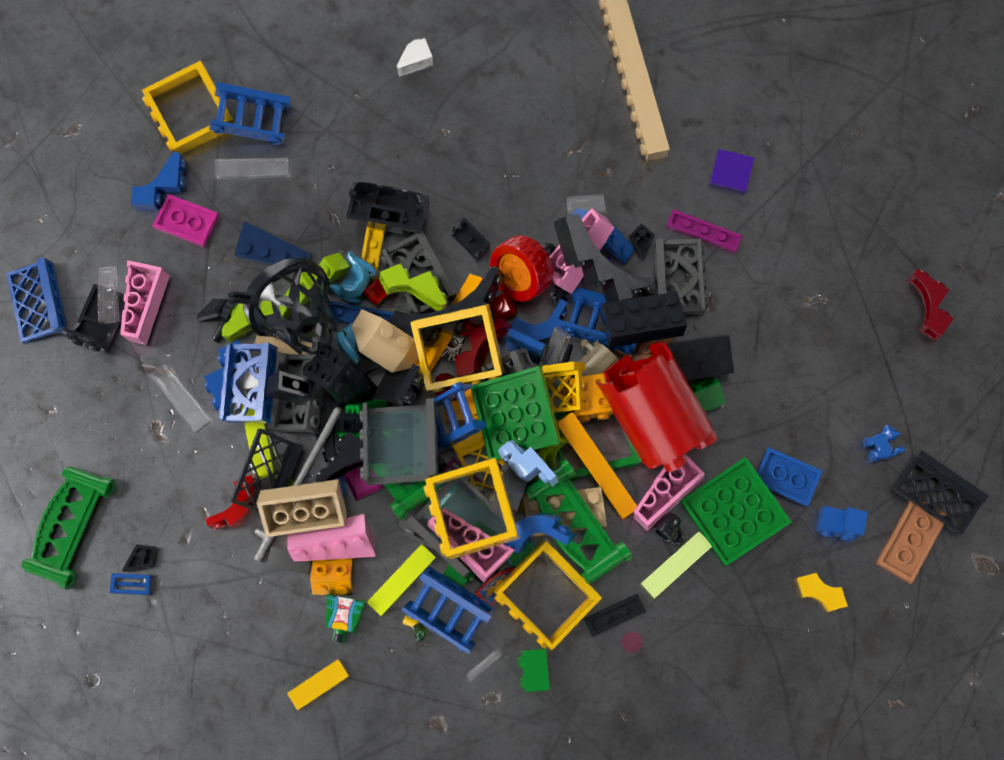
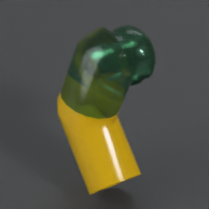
M406 615L403 624L413 627L414 639L416 641H423L427 635L425 625Z

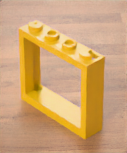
M201 60L142 89L145 95L142 99L147 108H152L153 111L150 114L155 122L159 121L161 126L158 129L163 137L167 136L169 141L166 144L169 150L180 152L181 155L221 134L209 130V125L176 142L153 98L200 75L215 104L219 107L220 98L214 96L216 87ZM226 107L224 122L235 124Z
M489 304L410 322L426 391L440 392L444 390L443 387L451 386L452 389V385L458 382L477 384L481 383V379H496L504 373ZM482 315L494 370L432 382L420 328Z
M496 458L425 479L427 484L424 486L427 498L430 497L432 503L429 505L432 517L435 516L437 524H434L437 536H441L442 543L439 544L442 555H446L449 560L520 539ZM490 469L508 532L452 549L434 485Z
M542 540L493 590L497 595L495 600L501 606L506 604L510 609L508 613L516 621L520 619L524 623L522 627L530 635L534 633L538 637L536 641L544 649L548 647L551 650L602 598L545 540ZM542 551L588 597L549 638L503 593Z

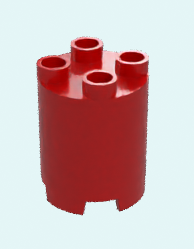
M659 342L649 346L653 356L633 362L627 355L603 372L607 383L599 381L596 384L642 463L648 469H653L663 464L667 472H672L686 464L688 459L685 453L694 447L696 449H703L710 446L717 440V435L667 344Z

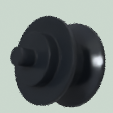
M555 284L553 286L555 291L550 292L554 303H559L561 299L567 302L565 296H569L570 293Z

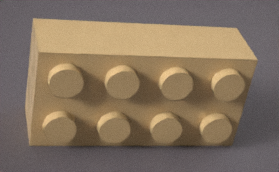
M339 479L262 490L257 501L266 537L345 526L347 511Z
M601 487L577 490L602 528L607 527ZM548 495L546 497V501L551 504L552 510L556 511L559 509L564 495ZM528 497L522 498L524 518L540 514L536 500L530 501ZM559 512L557 516L561 517L562 525L569 527L575 512ZM571 528V532L586 531L587 528ZM535 533L531 538L545 537L549 535L545 533Z

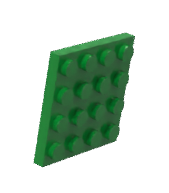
M536 366L472 385L471 392L479 421L485 420L487 428L482 430L489 459H502L498 450L511 440L524 451L530 447L536 450L562 443L542 366Z
M746 457L681 500L725 566L791 523L789 517Z

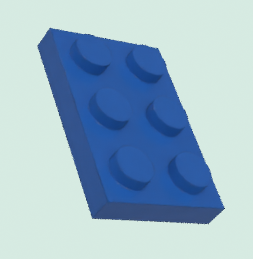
M770 447L767 448L757 471L771 492L805 507L809 506L823 472Z

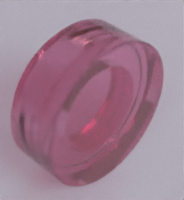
M635 632L626 633L622 638V647L627 652L638 651L642 645L640 635Z

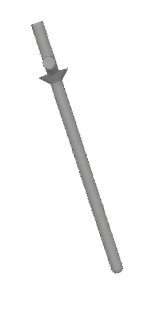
M339 407L333 410L293 486L303 485L340 416L341 409ZM258 527L255 530V534L264 540L254 560L261 562L275 536L266 537L265 531Z

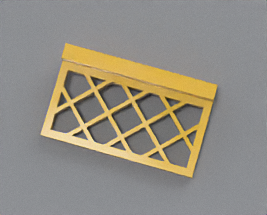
M567 362L542 366L547 387L554 392L550 398L554 413L584 410L582 371H586L585 363ZM572 375H575L576 383L572 387L568 380ZM556 377L561 381L557 389L552 385ZM564 386L570 390L566 397L560 393ZM573 394L576 397L577 406H572L568 402ZM557 396L562 400L558 408L553 404Z

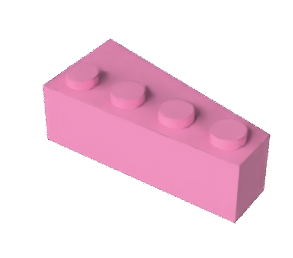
M591 208L582 219V222L592 242L600 251L614 227L605 216ZM559 245L549 256L553 265V281L557 286L572 294L584 276L581 267L575 268L574 265L566 267Z
M127 260L128 275H126L125 280L127 286L126 294H124L125 308L122 313L121 335L130 342L147 345L170 275L162 267Z
M686 454L685 456L688 461L679 469L672 472H667L665 468L662 469L649 491H647L635 509L634 519L647 532L704 480L705 473Z
M441 508L452 549L490 537L479 528L473 527L447 509ZM434 516L428 521L427 527L437 536L434 527L437 521ZM500 544L459 558L485 582L513 554L514 549Z
M365 514L346 518L345 526L288 534V551L294 562L376 557V542Z

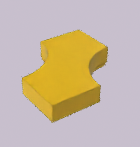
M817 573L796 578L802 598L811 597L820 601L827 612L848 607L842 587L835 588L824 584Z

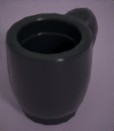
M669 512L664 515L654 526V533L663 541L671 542L676 547L684 543V533L680 528L681 520L674 513ZM678 532L677 540H673L674 536Z

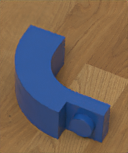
M561 299L551 317L541 324H529L515 317L511 324L512 329L543 344L548 343L561 332L562 320L565 319L569 311L567 309L568 302Z
M540 513L515 523L520 539L504 543V545L514 549V552L519 554L526 550L531 537L535 533H545L566 545L573 542L576 534L572 533L571 529L565 525L559 526L561 517Z

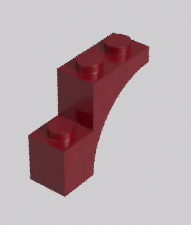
M916 269L908 281L919 290L925 303V321L920 331L937 341L954 319L946 310L938 308L949 289L942 282L932 279L927 272Z
M504 319L493 321L497 341L507 335L510 328L512 329V325ZM478 325L476 328L469 330L472 351H464L462 354L455 356L457 377L483 372L481 367L484 366L485 359L490 351L485 327Z

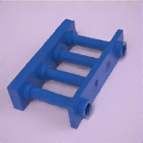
M217 82L214 96L220 98L217 120H211L209 130H213L217 134L228 133L269 141V143L274 145L283 144L285 134L279 133L282 111L288 110L291 97ZM229 99L237 100L238 102L235 124L224 122L227 100ZM246 103H252L257 106L254 128L242 126ZM266 106L275 109L272 131L261 129L263 111Z
M576 287L571 297V302L575 303L570 321L562 322L560 333L567 337L586 339L593 343L598 340V343L608 347L605 333L595 330L602 303H606L604 294ZM582 306L593 308L588 327L577 325ZM636 344L612 348L620 350L622 353L634 354Z
M455 383L452 385V389L434 398L437 411V433L439 435L437 437L438 454L487 428L485 420L476 421V419H473L464 392L473 388L472 384ZM455 397H458L466 420L464 426H459L451 400ZM443 404L452 427L450 434H446L437 409Z
M428 566L419 578L424 582V586L414 602L409 600L402 608V611L408 617L416 619L456 645L460 651L469 654L476 645L471 640L482 621L488 622L496 608ZM434 588L441 593V596L432 612L429 613L421 608V605L430 589ZM451 599L458 604V607L448 624H446L437 617L447 600ZM468 610L475 615V618L465 635H463L454 628L463 612Z

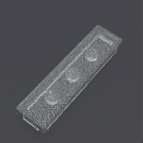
M215 159L214 177L215 179L289 177V159Z
M165 363L149 375L196 434L211 423V420Z

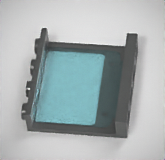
M434 398L426 399V405L369 409L367 403H363V410L360 411V421L363 422V429H360V439L363 441V448H360V457L363 460L360 475L367 485L422 482L427 478L438 475L437 411Z
M468 476L448 481L437 492L440 508L447 509L473 527L479 528L488 536L493 537L508 532L504 518L489 511L491 502L483 496L485 492L478 485L474 487L469 482L471 479ZM430 500L414 517L411 516L406 522L465 579L472 570L459 557L449 560L446 555L443 556L439 545L442 541L427 527L428 521L432 518L429 505L432 504Z

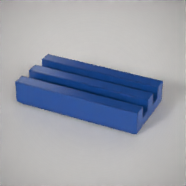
M112 573L110 593L151 595L150 587L152 586L151 579L153 576ZM116 578L146 579V583L116 582ZM115 586L145 587V590L115 589Z

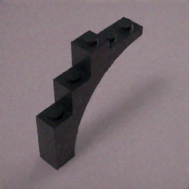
M580 214L565 216L553 222L566 267L572 265L575 268L581 267L587 286L594 284L595 288L602 286L606 303L633 298V295L638 293L637 290H640V293L651 290V286L658 284L656 277L633 276L610 263L592 242Z
M492 266L478 287L456 304L436 312L411 314L395 310L389 323L414 338L410 323L414 320L489 304L493 320L495 311L490 305L495 301L496 293L499 287L502 286L505 275L498 267ZM478 315L420 328L423 343L425 346L432 348L433 344L438 340L440 331L460 338L461 333L466 329L467 321L485 327L483 317Z
M359 351L357 352L359 356V363L357 365L367 376L383 368ZM325 390L322 399L324 405L321 407L318 434H315L317 440L333 410L336 407L340 409L342 407ZM336 423L323 446L325 451L322 452L326 463H330L331 458L337 454L335 450Z
M351 432L339 439L336 447L340 453L334 455L330 460V464L317 473L316 483L337 480L348 472L363 467V460L360 457V448H363V443ZM381 432L371 437V465L397 464L414 469L413 433L409 432L407 435L402 436L398 445H395ZM438 455V475H440L448 466L446 461Z

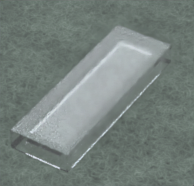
M117 266L98 268V322L100 324L119 322Z

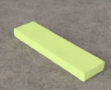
M699 531L645 579L641 585L653 598H656L712 546Z

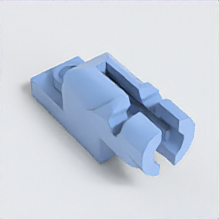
M511 440L498 450L499 455L508 462L509 467L520 479L528 482L538 474L545 484L549 482L553 487L558 483L556 475L531 447L524 451Z

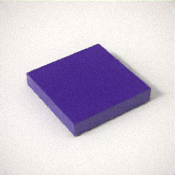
M718 149L709 185L746 193L754 157Z

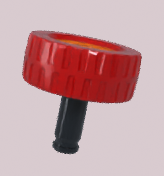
M517 235L497 246L490 257V269L492 266L498 267L505 275L504 282L499 289L511 299L523 302L529 301L544 292L550 286L553 279V265L549 256L556 249L555 245L547 242L542 246L528 236Z

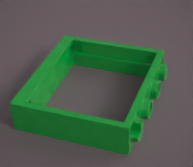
M573 411L554 413L556 421L561 420ZM627 435L626 438L631 456L607 462L613 471L638 466L641 463V459ZM562 447L557 452L559 462L565 459ZM587 467L575 469L576 475L569 480L572 482L593 476Z

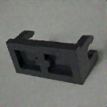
M465 217L460 220V225L457 228L453 227V234L451 236L476 262L490 250V243Z

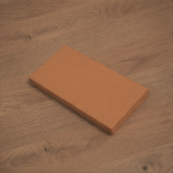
M909 501L876 564L912 584L944 524ZM936 509V511H937V513H938L939 515H941V516L946 515L945 513H943V512L939 511L938 509Z

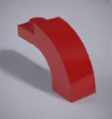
M252 474L245 477L247 484L256 481ZM257 484L249 487L252 497L258 494ZM245 489L239 492L236 500L244 502L249 499ZM233 503L225 511L208 517L205 521L209 528H214L215 530L225 527L227 522L231 528H234L244 522L252 511Z

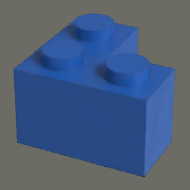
M823 506L819 510L816 532H820L821 536L833 538V536L841 537L840 540L852 542L864 535L868 512L849 507L845 510Z

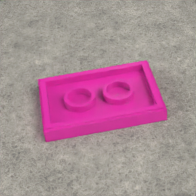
M168 194L153 223V228L205 247L219 218V213Z

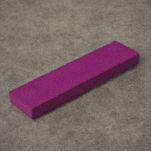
M675 209L672 210L666 228L695 239L701 238L703 242L735 254L743 237L741 234Z

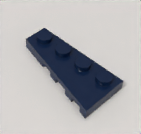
M245 221L234 254L235 258L267 265H273L284 259L302 257L312 259L311 253Z

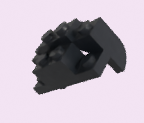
M353 181L349 191L350 203L346 217L350 220L365 222L368 228L404 234V231L421 234L423 221H426L430 201L428 195L386 185Z

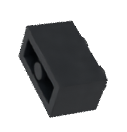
M278 371L267 378L266 396L301 405L313 398V381Z

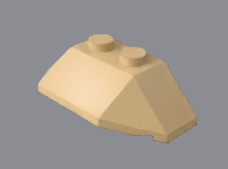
M364 310L359 312L351 327L361 354L391 373L409 369L413 363L416 364L419 357L414 338L381 317Z

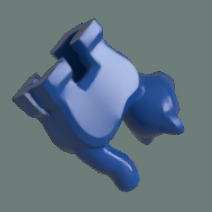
M886 425L881 433L873 437L864 438L863 443L866 448L874 447V450L868 454L870 462L889 459L897 456L899 453H904L906 451L905 447L899 446L892 449L888 442L895 440L901 432H898L896 428L890 425Z

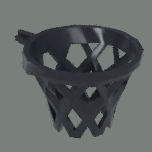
M302 257L284 259L261 272L252 281L246 292H229L228 294L229 303L243 304L247 323L259 336L274 337L285 342L298 354L302 355V352L310 355L319 353V344L329 346L333 341L332 330L337 331V323L330 308L329 278L321 265L310 259ZM301 271H306L314 283L310 290L299 283ZM295 272V273H294V276H293V279L287 276V275H289V274ZM312 274L318 276L317 280H315ZM283 279L291 284L289 295H275L274 282ZM300 291L309 298L311 310L299 304ZM260 300L271 301L274 314L265 316L258 307ZM279 305L292 310L293 321L284 319ZM300 314L306 316L307 318L301 321ZM262 324H267L271 329H266ZM273 326H279L281 329L276 330ZM308 326H314L311 333H303L304 329ZM322 328H326V338L321 337ZM301 342L312 343V348L301 344Z

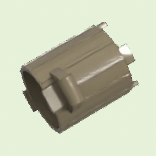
M583 339L581 341V348L587 354L579 361L585 363L586 371H582V376L603 373L618 361L617 357L607 347L598 343V340L591 345L588 343V340Z

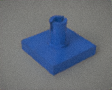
M510 328L506 336L505 349L512 352L526 348L531 361L538 365L540 364L545 344ZM511 360L509 364L510 366H513L514 363Z

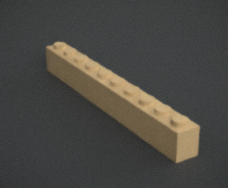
M599 0L600 9H604L605 13L603 15L605 26L608 25L609 41H613V55L615 58L617 57L619 62L617 63L618 73H622L623 76L621 80L622 87L628 94L626 95L627 105L632 108L631 119L633 123L636 122V137L641 140L642 156L645 155L646 161L668 157L670 148L627 0Z

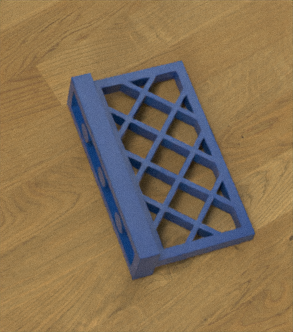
M43 257L37 259V263L6 273L21 343L24 344L56 332L63 333L61 330L63 327L67 328L53 262ZM38 268L39 274L35 280L30 278L31 272ZM22 275L23 278L19 285H15L13 277ZM27 279L34 282L29 291L23 289ZM38 284L43 289L39 297L33 294ZM21 290L27 293L22 303L17 298ZM31 296L38 299L33 308L26 306ZM41 302L46 303L47 307L43 315L37 312ZM24 308L31 310L26 320L22 319L21 316ZM35 313L41 316L36 326L30 323ZM45 319L50 321L51 328L44 331L40 328ZM28 325L34 327L35 329L32 334L26 337L25 330Z

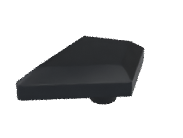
M641 223L629 235V239L641 259L644 260L655 234Z
M212 299L198 313L196 319L203 321L221 316L223 307L228 302V299Z
M136 544L122 571L128 572L153 567L157 547Z

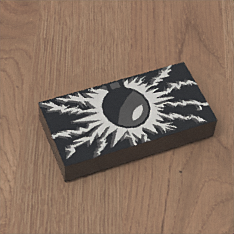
M453 336L439 359L456 365L455 356L461 354L467 336H460V338Z

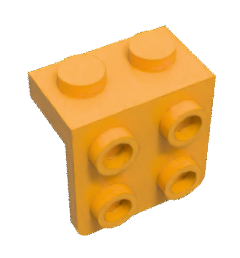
M603 373L582 376L584 410L573 411L580 423L589 422L591 418L597 417L598 420L608 419L613 414L596 384L599 381L607 383ZM575 377L569 380V384L573 387L576 383ZM573 394V396L571 397L573 406H577V400L575 395Z
M353 558L313 560L310 577L312 594H352L351 572Z

